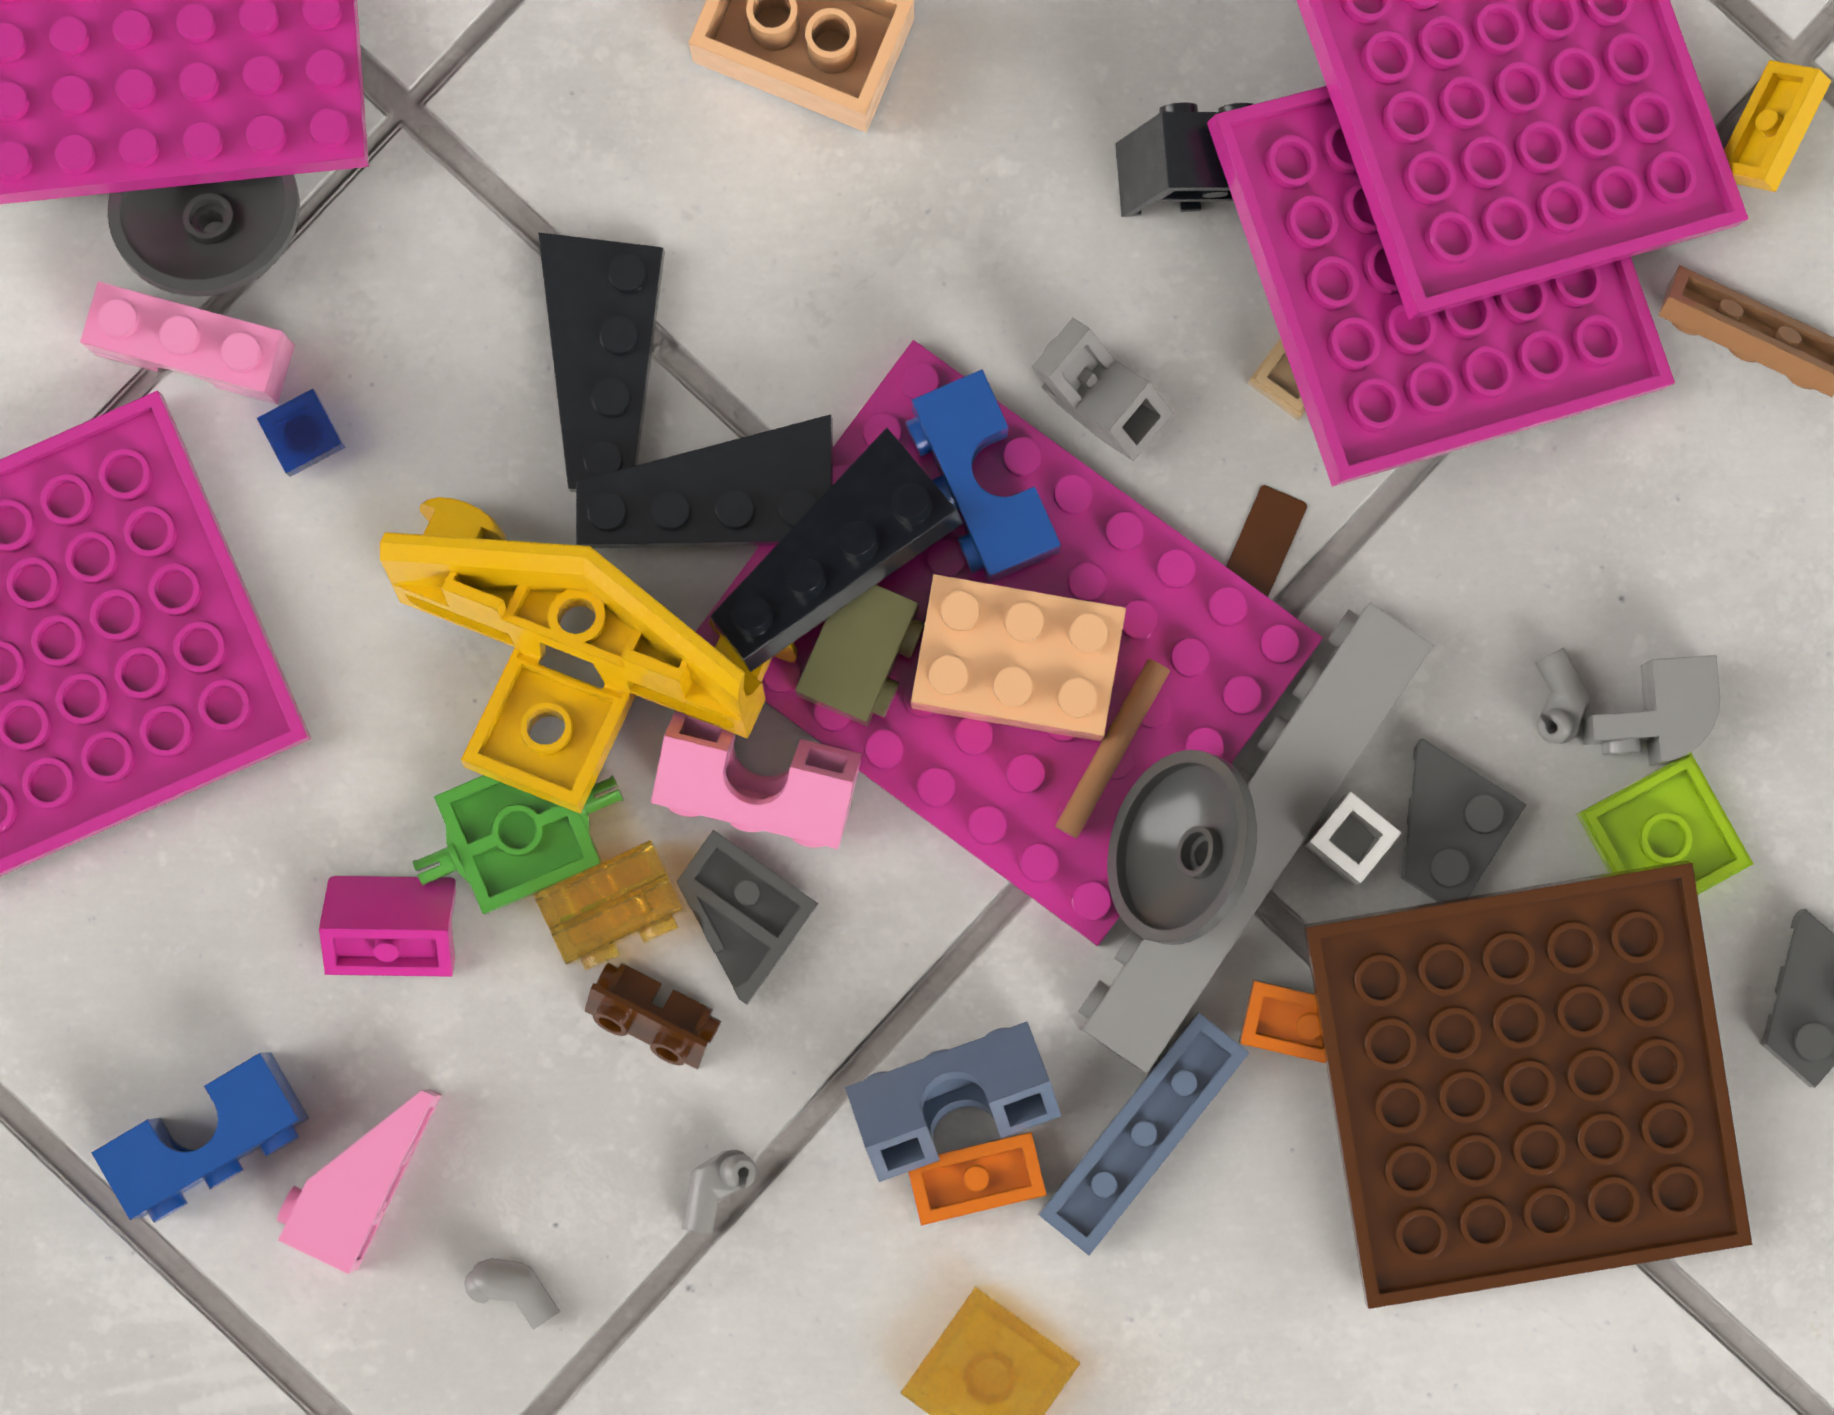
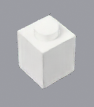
M1349 792L1338 801L1303 846L1350 885L1354 886L1360 884L1400 836L1401 832L1355 794Z

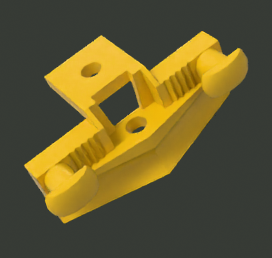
M445 497L427 499L420 505L419 511L429 521L423 535L384 533L380 541V561L400 603L515 647L461 758L464 768L581 814L636 695L748 739L766 700L761 681L772 657L750 672L717 630L711 618L709 620L710 626L713 631L720 635L715 648L591 546L505 540L506 535L501 527L485 511L467 502ZM574 607H586L596 614L593 625L583 633H568L560 626L564 614ZM791 643L774 656L790 663L795 662L797 648L794 643ZM546 645L593 663L605 683L604 687L601 689L541 665L546 656ZM543 717H557L564 722V732L554 743L539 744L530 738L532 726Z

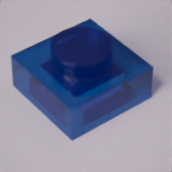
M313 388L257 418L281 466L289 477L346 448L319 395Z

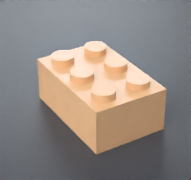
M706 0L688 44L692 60L696 64L867 133L914 22V0Z
M934 574L912 693L911 708L1101 742L1105 734L1126 608Z

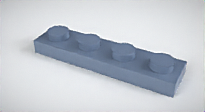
M1196 1013L1038 1215L1090 1256L1248 1056L1249 1052L1202 1014Z

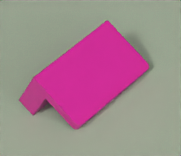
M330 877L327 883L319 924L325 975L453 977L455 951L452 916L456 897L455 879L440 877L423 886L418 877Z

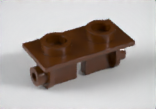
M608 962L597 983H593L584 1011L591 1014L596 1024L607 1032L618 1036L629 1034L649 1044L651 1051L665 1062L678 1066L685 1063L698 1070L706 1047L713 1040L722 1022L711 1016L713 1009L674 989L662 1009L652 1004L662 983L629 967L623 962L619 967Z

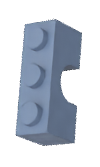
M1028 1021L1010 1028L995 1029L985 1035V1037L949 1050L943 1049L932 1052L924 1059L891 1071L874 1073L863 1081L845 1087L865 1149L879 1182L940 1161L934 1145V1130L938 1122L947 1113L955 1109L976 1107L986 1111L994 1119L1001 1138L1061 1117L1050 1079Z

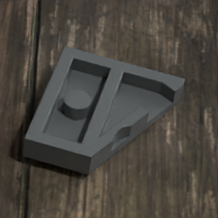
M1422 738L1414 748L1413 760H1415L1412 794L1411 798H1409L1407 816L1408 835L1407 845L1404 848L1401 879L1437 902L1469 897L1527 804Z
M712 830L676 881L699 922L708 943L730 980L738 999L746 1005L750 1003L818 906L816 901L715 830Z
M1801 909L1792 920L1791 929L1794 930L1785 965L1780 967L1775 987L1777 997L1773 1012L1768 1015L1761 1045L1807 1086L1816 1088L1834 1067V934L1806 909Z

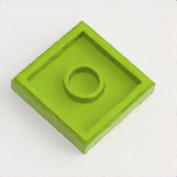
M1691 752L1576 814L1608 873L1688 860L1693 863L1697 895L1754 864Z

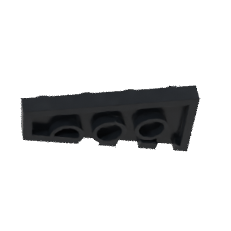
M538 232L567 484L570 492H576V481L638 464L665 251L663 247Z
M831 414L576 481V545L591 546L592 548L777 545L833 485V419Z
M886 428L710 617L717 630L751 672L963 523L957 509L891 431Z

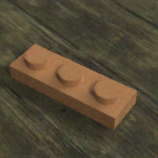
M1681 265L1678 266L1668 284L1658 316L1670 321L1678 330L1686 334L1700 335L1728 348L1734 356L1743 361L1758 362L1785 375L1798 387L1808 390L1815 389L1830 397L1834 395V337Z

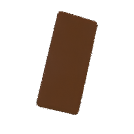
M1263 485L1258 492L1226 567L1268 597L1307 509V504Z

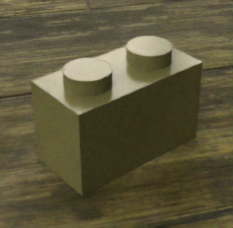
M874 585L828 617L795 689L797 696L867 727L873 714L884 718L900 683L889 678L899 655L909 659L912 657L925 626V623L915 619L919 611V604L878 585Z

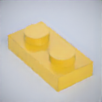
M1773 60L1768 61L1724 149L1736 184L1771 192L1777 191L1831 83V80L1820 69Z

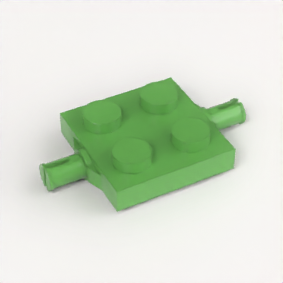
M482 775L434 796L446 825L447 847L418 860H413L414 869L420 872L440 863L439 866L417 874L423 886L426 883L458 871L471 885L482 914L487 915L602 866V860L590 834L589 814L616 802L624 801L622 793L617 789L596 798V796L619 787L615 777L612 775L610 778L594 784L581 814Z

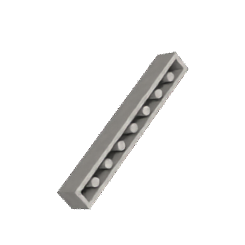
M1369 603L1359 616L1348 609L1327 640L1337 648L1324 668L1315 662L1310 665L1292 692L1293 695L1301 699V702L1287 721L1280 715L1275 717L1257 744V747L1266 752L1253 773H1250L1243 767L1239 771L1250 790L1255 807L1257 846L1251 874L1236 904L1226 917L1210 932L1185 944H1160L1146 940L1131 931L1114 959L1123 964V967L1111 985L1108 986L1099 980L1078 1010L1079 1013L1088 1018L1080 1030L1144 1073L1149 1072L1434 647L1432 643L1372 603Z

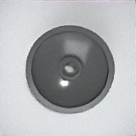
M294 175L116 192L109 194L108 224L118 252L130 269L141 279L173 294L196 297L212 296L230 292L251 283L267 272L279 260L295 233L300 212V197ZM211 222L223 223L221 228L214 232H203L204 228Z
M1199 750L1175 752L1149 767L1138 778L1126 795L1111 832L1107 873L1110 893L1115 908L1123 922L1138 936L1166 945H1180L1194 941L1216 927L1226 917L1241 896L1254 864L1257 846V822L1250 790L1242 775L1231 763L1217 755Z

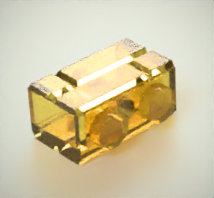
M652 840L534 894L535 900L565 964L571 966L581 961L585 971L594 969L619 957L620 953L616 944L637 934L640 935L643 943L646 944L678 929L679 927L674 917L686 912V908L671 879L655 842Z

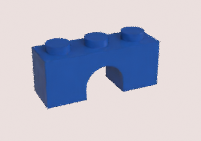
M983 369L912 399V412L915 418L905 422L908 432L920 457L929 453L932 454L941 475L932 479V481L959 513L967 534L957 538V541L972 574L983 569L990 584L1058 554L1061 547L1060 541L1035 486L1013 496L1001 497L986 492L974 478L972 465L976 456L987 446L1007 438L1009 428Z
M271 1052L258 1053L204 1085L216 1107L218 1121L214 1135L203 1147L193 1150L181 1146L172 1138L162 1119L153 1118L145 1120L91 1152L129 1220L141 1218L149 1214L153 1223H156L187 1205L188 1202L183 1193L205 1181L209 1190L244 1171L238 1160L261 1148L265 1157L299 1138L294 1127L306 1121L309 1117Z

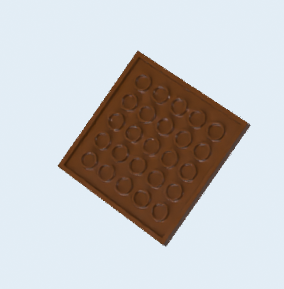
M1685 860L1303 925L1364 1299L1368 1309L1753 1245L1692 862Z

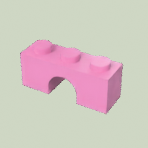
M97 282L80 340L81 344L99 357L155 372L158 371V368L177 371L207 381L218 389L277 405L295 344L280 330L102 282Z
M674 712L664 735L651 803L668 807L669 810L681 816L696 817L702 815L730 822L733 827L746 832L766 831L791 837L795 842L806 847L818 848L827 846L835 849L839 848L848 820L862 758L861 753L800 739L788 770L775 776H762L749 771L738 760L734 749L736 734L681 712Z

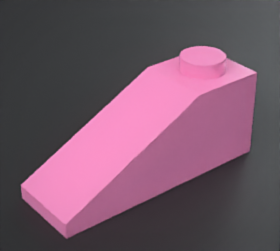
M430 1089L421 1090L309 1178L303 1189L294 1186L287 1195L277 1217V1221L285 1225L278 1241L347 1274L358 1270L437 1106L441 1094Z

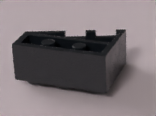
M1188 102L1164 105L1159 108V114L1116 142L1121 217L1141 216V210L1153 202H1180L1181 212L1201 211V202L1233 201L1207 122L1215 114L1253 105V103L1224 105L1218 108V112H1198V105Z

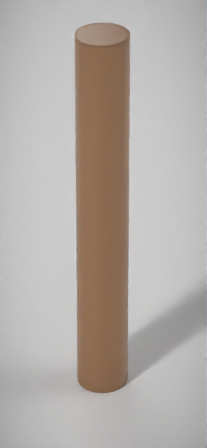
M1149 658L1146 661L1057 821L1055 827L1075 839L1079 837L1169 675L1170 670L1167 667Z

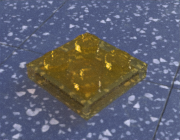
M974 1286L906 1382L900 1394L929 1415H1045L1081 1363L977 1286Z

